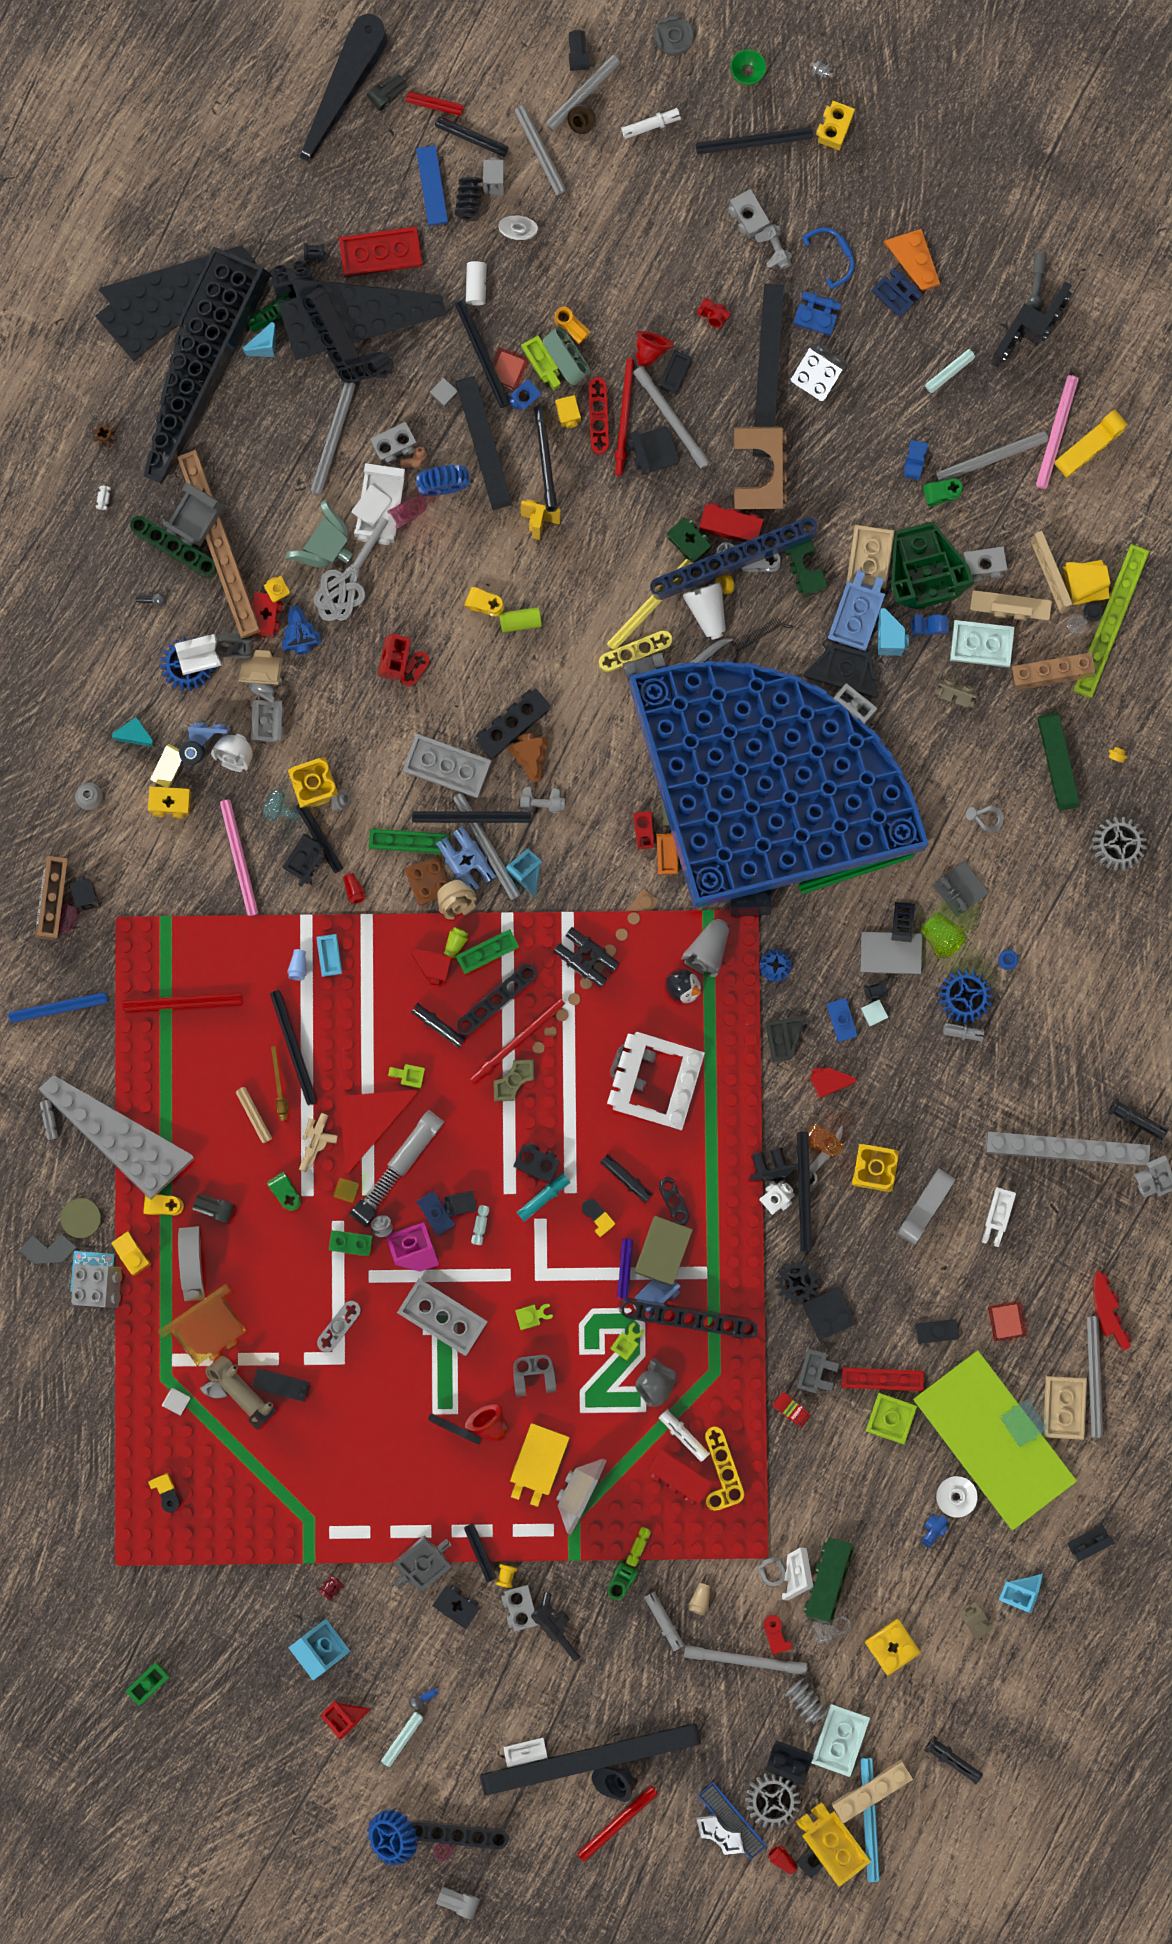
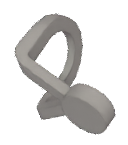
M988 806L979 811L976 808L970 807L966 811V818L971 821L977 820L985 831L996 832L1003 824V812L997 807ZM988 811L996 812L998 814V822L994 827H989L983 823L979 815Z
M771 1557L764 1560L757 1567L762 1580L768 1586L774 1587L783 1583L785 1568L779 1557ZM776 1562L782 1576L779 1581L770 1582L765 1576L763 1567Z

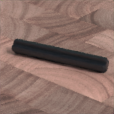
M441 116L435 122V127L505 157L508 153L509 147Z
M298 804L296 809L314 840L324 845V857L335 874L342 871L343 866L308 806L300 808Z

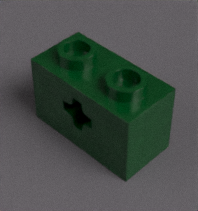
M683 517L666 533V537L686 559L694 563L711 550V541L705 534L701 535L696 530L698 527L691 519L687 521ZM687 537H688V538H692V537H693V538H694L693 543H692V542H688V543H687V542H686V541H687Z

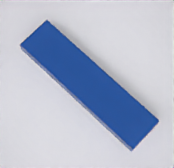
M436 145L416 148L428 226L447 224L448 220Z

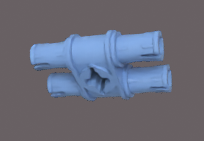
M464 826L460 827L459 831L453 832V835H455L463 847L461 848L462 851L456 852L447 837L442 839L446 847H444L441 841L436 843L446 858L445 863L449 865L455 874V878L463 881L471 889L473 887L474 890H477L480 887L470 874L472 868H477L485 883L490 881L486 873L489 874L491 879L496 877V874H494L486 862L487 856H484L477 845V841H472ZM463 855H465L466 857L472 856L469 860V865H467L466 863L460 864L463 860Z

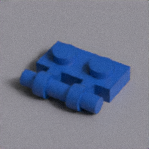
M803 291L801 299L808 301V305L799 304L793 324L831 336L837 316L830 314L831 309L839 311L841 303L835 302L832 298L826 299L817 296V293L814 292L810 294ZM814 303L825 306L824 312L814 309Z

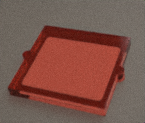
M499 347L492 363L502 386L512 390L517 389L529 360L516 354L515 351L510 352Z
M1021 1301L1012 1303L1002 1302L1000 1305L988 1306L994 1342L1007 1339L1012 1341L1013 1338L1027 1336Z

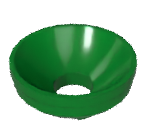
M750 49L739 51L732 58L730 64L732 77L736 82L744 86H751L760 82L766 72V62L763 56L757 51ZM743 67H752L754 70L753 74L745 76L742 73Z

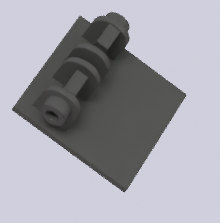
M965 861L933 884V887L957 917L989 893Z

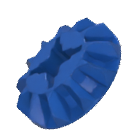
M779 949L769 950L760 960V971L770 981H781L791 972L792 963L790 957L786 952ZM778 957V963L784 967H779L774 974L773 967L767 965V963H774V960Z

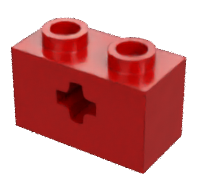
M255 592L253 610L261 631L253 634L254 636L275 638V633H279L280 621H277L278 613H282V601L272 602L268 594ZM266 611L271 615L267 617V620L262 616L266 614Z
M393 633L385 637L377 676L395 681L404 676L411 638Z

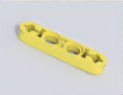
M659 631L607 652L600 657L599 667L604 672H612L622 668V663L643 659L667 650L672 645V636L667 631ZM662 635L664 638L668 637L669 640H667L666 645H663V643L656 644L658 649L654 650L651 639L657 642ZM648 643L651 647L650 651L642 653L639 650L640 644ZM629 650L632 653V658L627 661L621 658L622 651ZM617 653L618 660L621 664L617 665V661H614L611 663V667L609 668L607 665L603 666L605 658H608V660L615 659L614 654Z

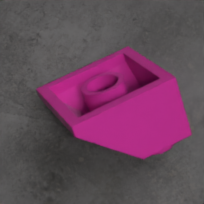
M424 1222L386 1236L395 1265L419 1272L439 1265Z

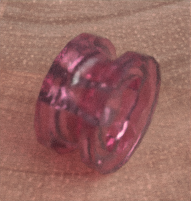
M438 1843L434 1848V1856L439 1861H447L452 1855L450 1844ZM441 1846H445V1849L448 1848L449 1850L445 1857H441V1854L438 1855L437 1853Z

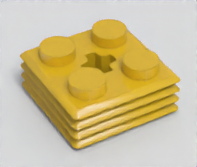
M895 1619L865 1640V1644L887 1675L892 1674L921 1654V1651L899 1619ZM890 1642L898 1644L896 1652L888 1651Z

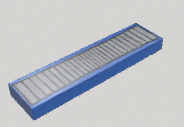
M714 1782L698 1795L713 1814L718 1813L720 1820L725 1826L733 1830H742L746 1848L745 1853L750 1859H753L767 1846Z

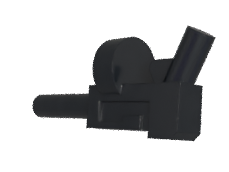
M544 1592L542 1603L531 1614V1618L536 1624L539 1623L551 1641H558L575 1662L580 1658V1655L563 1635L565 1633L563 1627L570 1618L565 1611H561L553 1616L554 1609L550 1605L552 1594Z

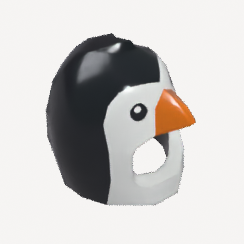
M687 969L674 970L665 978V990L675 1002L691 1003L701 994L700 981L696 975Z

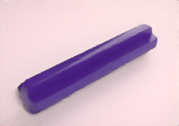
M627 1238L622 1240L617 1297L622 1299L628 1298L633 1240Z

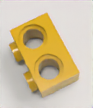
M832 101L831 106H827L823 117L826 119L824 124H820L816 133L819 136L818 143L840 151L855 109ZM840 113L843 115V118L835 119L833 114ZM834 131L836 136L828 137L826 132Z

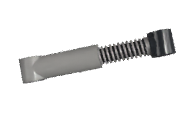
M428 1110L387 1164L389 1170H386L384 1176L382 1175V1179L379 1178L380 1182L377 1181L378 1184H375L374 1190H371L369 1196H366L364 1200L360 1199L349 1215L366 1227L376 1215V1208H378L382 1198H385L384 1195H387L386 1192L389 1193L388 1190H391L390 1187L396 1184L397 1178H400V1176L404 1177L445 1121Z

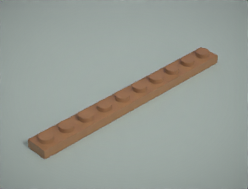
M193 450L178 456L185 481L214 498L198 451ZM219 514L207 534L206 540L240 637L243 639L261 630Z
M642 889L627 911H652L659 900ZM633 912L628 915V922L634 925L639 922L640 917L637 913ZM618 929L616 932V938L620 941L625 940L628 936L625 929ZM607 945L605 947L607 953L614 956L616 948L613 945ZM600 962L595 963L594 969L602 972L604 965ZM583 978L580 981V985L584 989H589L592 986V982L587 978ZM576 993L570 994L568 997L569 1003L577 1005L580 1002V996ZM564 1009L559 1010L556 1013L557 1019L559 1021L567 1020L568 1012ZM554 1026L545 1028V1035L554 1037L556 1035V1028ZM535 1042L532 1049L535 1053L540 1054L544 1051V1045L541 1042Z

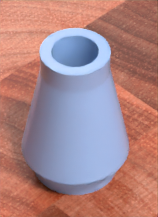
M294 950L287 971L289 979L298 981L305 979L307 975L306 951Z

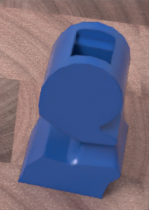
M910 441L908 449L910 452L906 459L903 477L920 479L925 460L924 454H926L928 443Z
M914 615L911 618L912 636L949 633V616L932 615L923 619V615Z

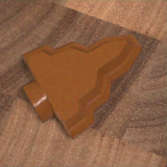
M534 733L521 735L518 737L519 742L508 746L510 754L516 757L518 764L525 768L526 775L533 783L539 782L543 772L542 761L545 759V749L548 748L547 737L535 738Z

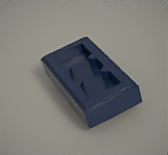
M434 1191L416 1201L437 1236L455 1226Z

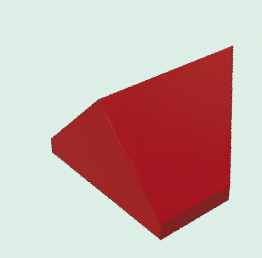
M334 1701L320 1716L338 1739L341 1740L371 1709Z

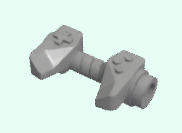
M773 224L756 234L755 238L757 242L771 240L775 253L767 262V267L773 268L778 265L783 270L792 265L790 262L792 255L788 250H783L778 239L781 229L778 225Z
M525 787L523 795H521L520 809L523 812L532 811L533 807H547L549 812L556 814L560 810L565 809V798H561L560 791L553 788L549 800L533 799L531 788Z

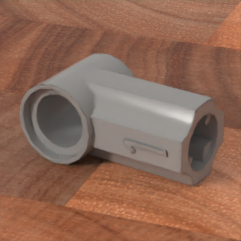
M442 1886L436 1904L456 1911V1914L473 1920L480 1899Z

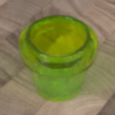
M940 912L931 917L921 929L922 934L935 951L934 955L938 959L950 957L967 939V930Z

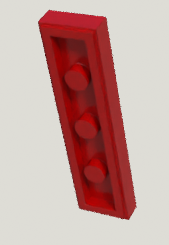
M842 1368V1388L923 1391L924 1371Z

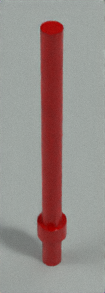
M630 358L626 359L618 447L614 460H616L615 476H623L624 461H626L627 457L625 447L634 359Z
M561 998L558 999L488 1062L485 1061L481 1068L470 1077V1080L475 1084L486 1074L489 1075L500 1061L565 1005L564 1001Z

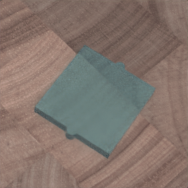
M1029 1399L1018 1406H1012L1010 1411L1000 1417L1019 1447L1030 1440H1035L1036 1436L1047 1430V1427Z

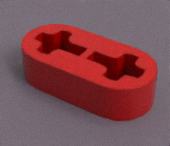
M416 652L406 664L404 675H409L412 670L415 672L413 674V681L409 680L406 682L405 676L400 678L404 686H415L428 668L430 660L425 652ZM423 656L425 664H420L418 668H415L417 664L416 658Z

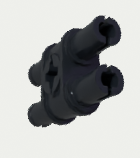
M571 927L565 936L579 946L578 952L573 953L559 943L553 950V953L564 960L568 968L570 967L580 974L582 979L587 978L602 988L608 979L594 969L595 963L600 962L614 972L620 962L609 955L605 947L602 948L593 941L592 937H585L575 928ZM591 952L590 958L592 960L590 962L586 960L582 963L583 957L581 955L583 953L587 955Z

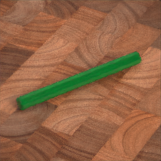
M910 854L818 877L800 883L798 888L801 894H806L912 859L914 855Z

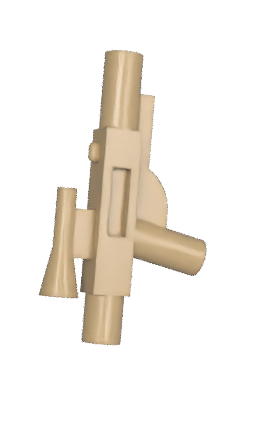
M321 1113L315 1129L312 1126L316 1120L308 1118L307 1128L302 1139L306 1140L307 1137L311 1139L308 1146L304 1149L305 1155L299 1170L307 1172L309 1165H313L318 1151L323 1150L327 1142L337 1143V1135L322 1133L328 1115Z

